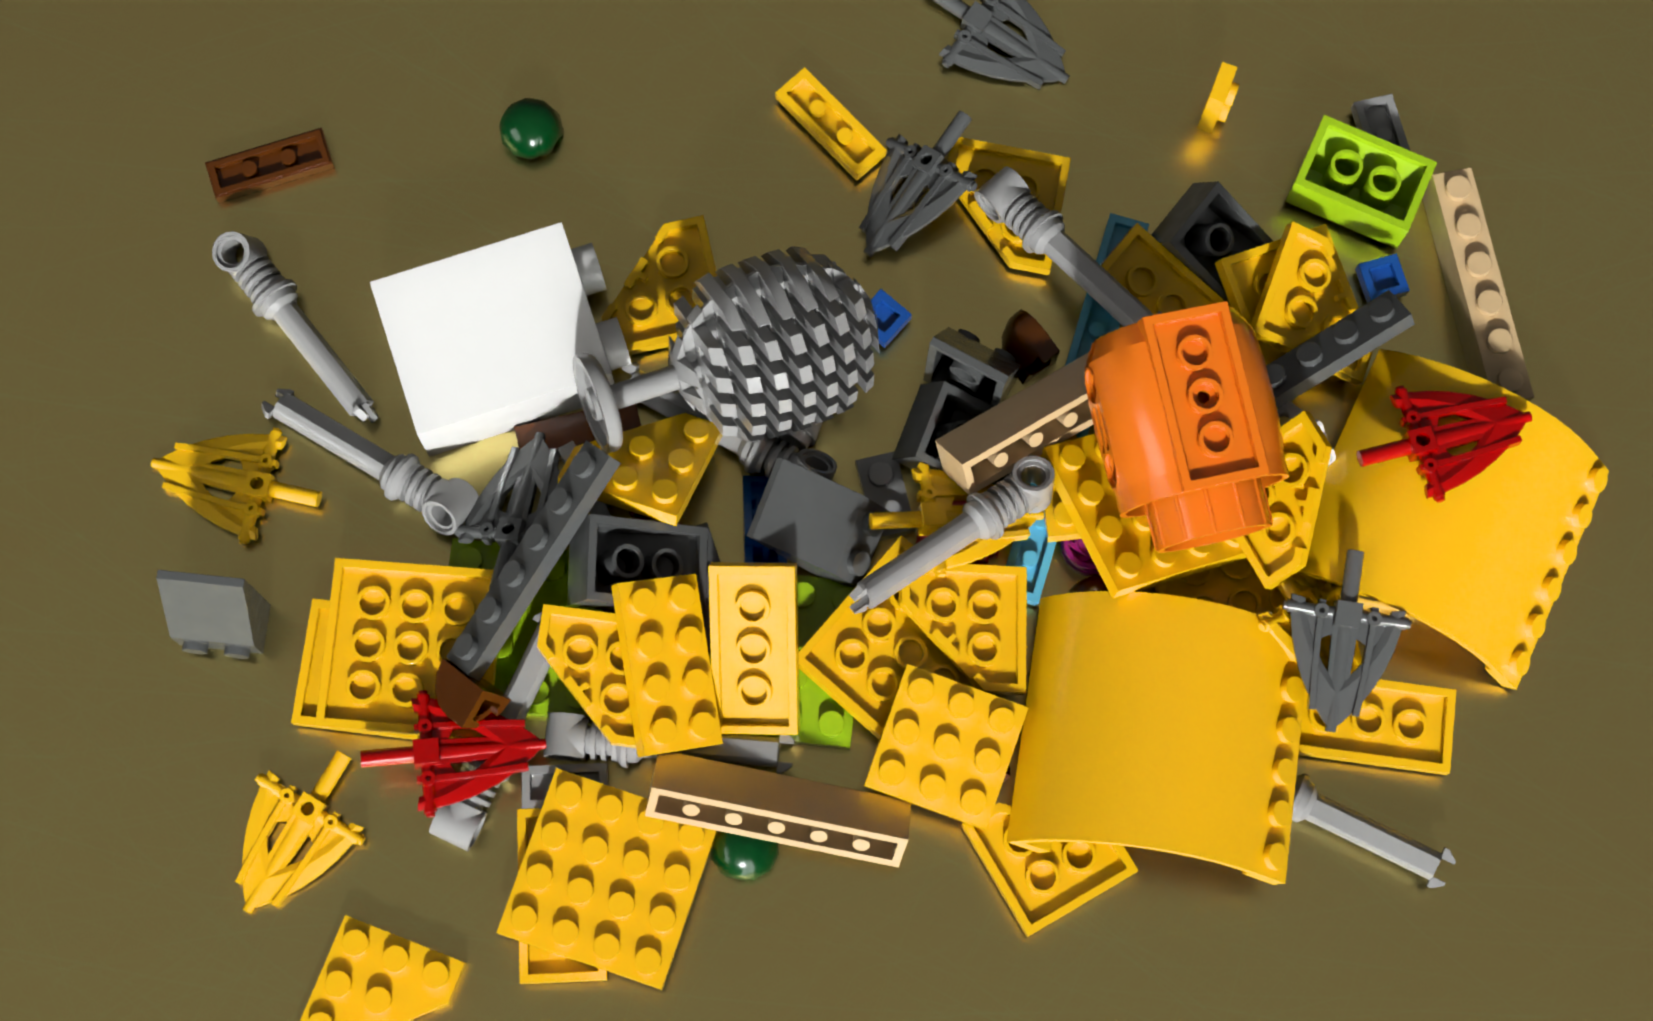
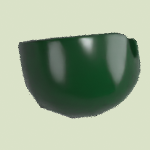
M524 98L512 103L504 112L499 124L502 144L516 157L529 160L551 153L558 139L563 136V126L558 112L547 102L534 98Z
M717 831L710 852L711 860L721 874L737 880H752L761 877L772 869L779 855L778 843Z

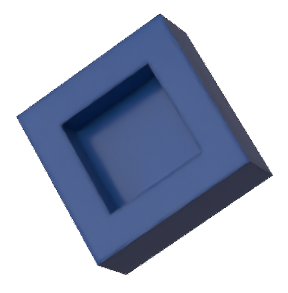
M1397 253L1359 263L1355 268L1367 303L1388 290L1396 298L1406 296L1410 291Z
M880 289L871 299V302L877 314L879 344L886 348L911 320L912 314L885 291Z

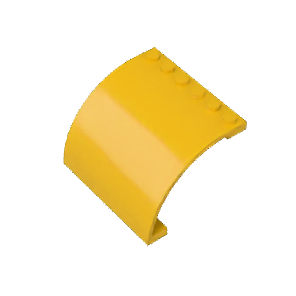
M1379 349L1334 448L1336 460L1327 468L1306 567L1292 575V577L1300 585L1315 588L1319 579L1342 586L1347 550L1363 551L1364 559L1359 593L1397 610L1406 611V614L1446 635L1479 658L1486 665L1484 669L1502 687L1517 690L1522 676L1529 669L1530 657L1535 645L1545 631L1546 619L1551 607L1560 596L1561 584L1568 567L1576 558L1577 546L1584 529L1589 526L1592 520V510L1598 496L1606 487L1609 470L1592 449L1570 428L1523 397L1461 369L1411 354ZM1404 385L1408 392L1449 391L1487 399L1506 396L1507 406L1521 412L1530 411L1532 414V421L1525 423L1523 429L1518 434L1523 440L1520 445L1507 449L1479 475L1446 492L1445 501L1441 503L1434 501L1433 497L1426 499L1424 486L1427 484L1426 478L1423 475H1418L1416 468L1420 465L1419 460L1409 462L1408 457L1404 456L1360 467L1356 456L1358 450L1402 440L1408 431L1404 427L1401 428L1399 424L1403 417L1401 409H1396L1390 400V395L1395 394V388ZM1456 415L1441 418L1438 420V426L1467 419ZM1477 442L1447 451L1453 456L1471 451Z
M1109 591L1073 592L1040 598L1026 698V707H1029L1022 727L1007 842L1037 853L1051 852L1052 842L1098 843L1150 849L1241 870L1244 875L1272 885L1286 884L1305 686L1301 679L1297 662L1280 646L1269 631L1261 632L1258 629V623L1261 621L1258 617L1259 614L1225 604L1183 596L1135 591L1113 599Z

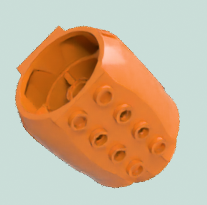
M1228 301L1142 317L1137 323L1119 328L1096 339L1091 344L1084 369L1085 387L1100 454L1108 482L1115 495L1119 516L1122 518L1147 516L1152 541L1158 553L1174 552L1215 544L1249 535L1272 526V515L1265 488L1287 479L1289 472L1284 456L1280 419L1266 362L1254 329L1235 308L1229 307Z

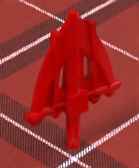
M1401 385L1395 388V394L1390 395V400L1396 409H1401L1403 417L1399 424L1401 428L1404 427L1408 431L1402 440L1358 450L1356 456L1360 467L1404 456L1408 457L1409 462L1419 460L1420 465H1418L1416 471L1418 475H1423L1426 478L1427 484L1424 486L1426 499L1433 497L1434 501L1441 503L1445 501L1446 492L1479 475L1507 449L1520 445L1523 440L1518 434L1523 429L1525 423L1532 421V414L1530 411L1521 412L1507 406L1506 396L1487 399L1449 391L1408 392L1407 388ZM1456 415L1467 419L1438 426V420L1441 418ZM1477 442L1476 446L1469 452L1453 456L1447 451Z
M421 690L418 692L417 698H411L414 713H418V724H414V733H419V739H413V746L361 750L360 756L362 768L414 763L415 770L421 769V776H417V784L422 785L423 796L419 797L417 811H424V815L427 818L435 817L437 808L459 803L479 795L498 785L514 773L529 771L528 761L539 750L546 749V738L539 739L525 729V720L508 719L501 715L496 716L493 713L477 721L479 723L477 728H461L446 716L438 705L437 699L430 698L427 690ZM453 730H474L484 736L449 739ZM485 761L477 769L471 771L455 772L451 764Z

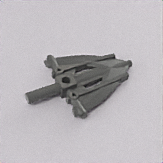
M932 0L962 20L960 28L963 30L957 29L953 38L956 41L952 46L947 45L939 53V56L943 57L942 65L949 68L955 64L991 78L1026 82L1040 90L1045 82L1060 81L1065 84L1069 79L1070 75L1065 73L1061 60L1066 50L1054 42L1046 25L1027 0H980L982 4L975 1L972 6H969L962 0ZM1008 20L1023 30L1026 39L1002 22ZM988 42L1012 56V58H1003L987 48Z
M958 111L933 148L926 145L921 148L917 143L908 145L909 142L900 134L896 138L891 137L887 139L886 145L889 151L875 180L869 201L868 213L859 226L862 232L866 234L864 253L872 257L875 252L889 246L897 251L909 236L920 231L939 217L966 190H976L977 184L974 180L977 175L970 171H964L962 174L959 173V168L954 163L948 162L945 158L972 121L970 116L962 111ZM904 178H907L906 181L904 182V184L902 185V187L900 188V190L898 191V193L896 194V196H895L894 199H893L894 193L896 192V190L898 189V187L900 186V184L902 183V181L904 180ZM929 188L928 193L925 195V197L922 199L919 205L913 209V207L916 205V203L919 201V199L922 197L925 191Z
M536 432L534 439L520 450L518 447L512 446L506 463L484 488L469 513L465 524L460 525L454 533L459 537V543L469 544L473 542L474 538L482 539L485 545H492L496 541L500 546L489 590L523 539L527 529L532 525L547 502L549 495L558 485L560 454L556 448L549 449L544 441V433ZM538 487L541 492L536 512L531 513ZM513 489L505 513L502 511L507 494Z
M1347 550L1340 600L1338 599L1333 602V606L1327 605V600L1318 599L1317 603L1306 602L1305 597L1291 593V599L1283 601V609L1290 612L1291 636L1295 659L1301 679L1308 693L1307 709H1316L1320 718L1325 723L1326 732L1336 733L1337 726L1349 715L1359 717L1362 702L1374 689L1386 670L1395 651L1401 631L1411 628V620L1405 617L1406 611H1392L1390 615L1379 613V608L1371 607L1370 612L1363 611L1364 603H1358L1357 601L1364 552L1358 550ZM1331 635L1326 669L1320 658L1321 638ZM1356 640L1364 645L1362 662L1351 673Z

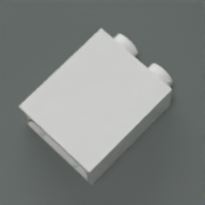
M562 222L370 282L417 436L429 457L515 430L514 427L549 419L581 409L582 405L573 373V357L583 353L593 355L602 366L610 385L614 384L612 370L632 364L617 317L595 324L586 297L607 290L593 244L588 243L571 249Z

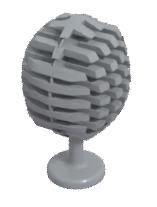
M791 246L786 252L790 256H786L780 249L763 254L761 257L764 261L753 256L738 262L739 268L733 264L721 267L715 271L718 275L716 277H713L709 272L694 282L696 285L692 289V300L696 304L694 308L690 306L684 296L674 303V315L679 321L676 323V341L674 342L669 336L667 367L610 385L602 366L593 355L583 353L573 357V373L578 395L598 445L607 454L619 450L622 446L623 428L619 409L676 390L679 391L694 411L696 408L702 414H705L708 420L714 423L722 436L738 437L739 433L744 441L750 442L763 440L760 436L763 434H767V437L771 439L788 434L786 431L788 429H791L793 432L812 427L810 424L812 422L816 424L834 418L833 413L841 414L854 407L852 403L857 400L858 389L854 384L858 383L865 393L874 386V373L871 371L874 366V355L870 349L871 345L880 354L877 314L870 297L855 278L853 281L840 267L834 265L825 254H810L806 248Z

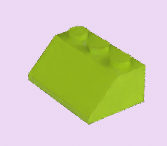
M1324 115L1299 167L1285 202L1397 249L1411 227L1437 162Z

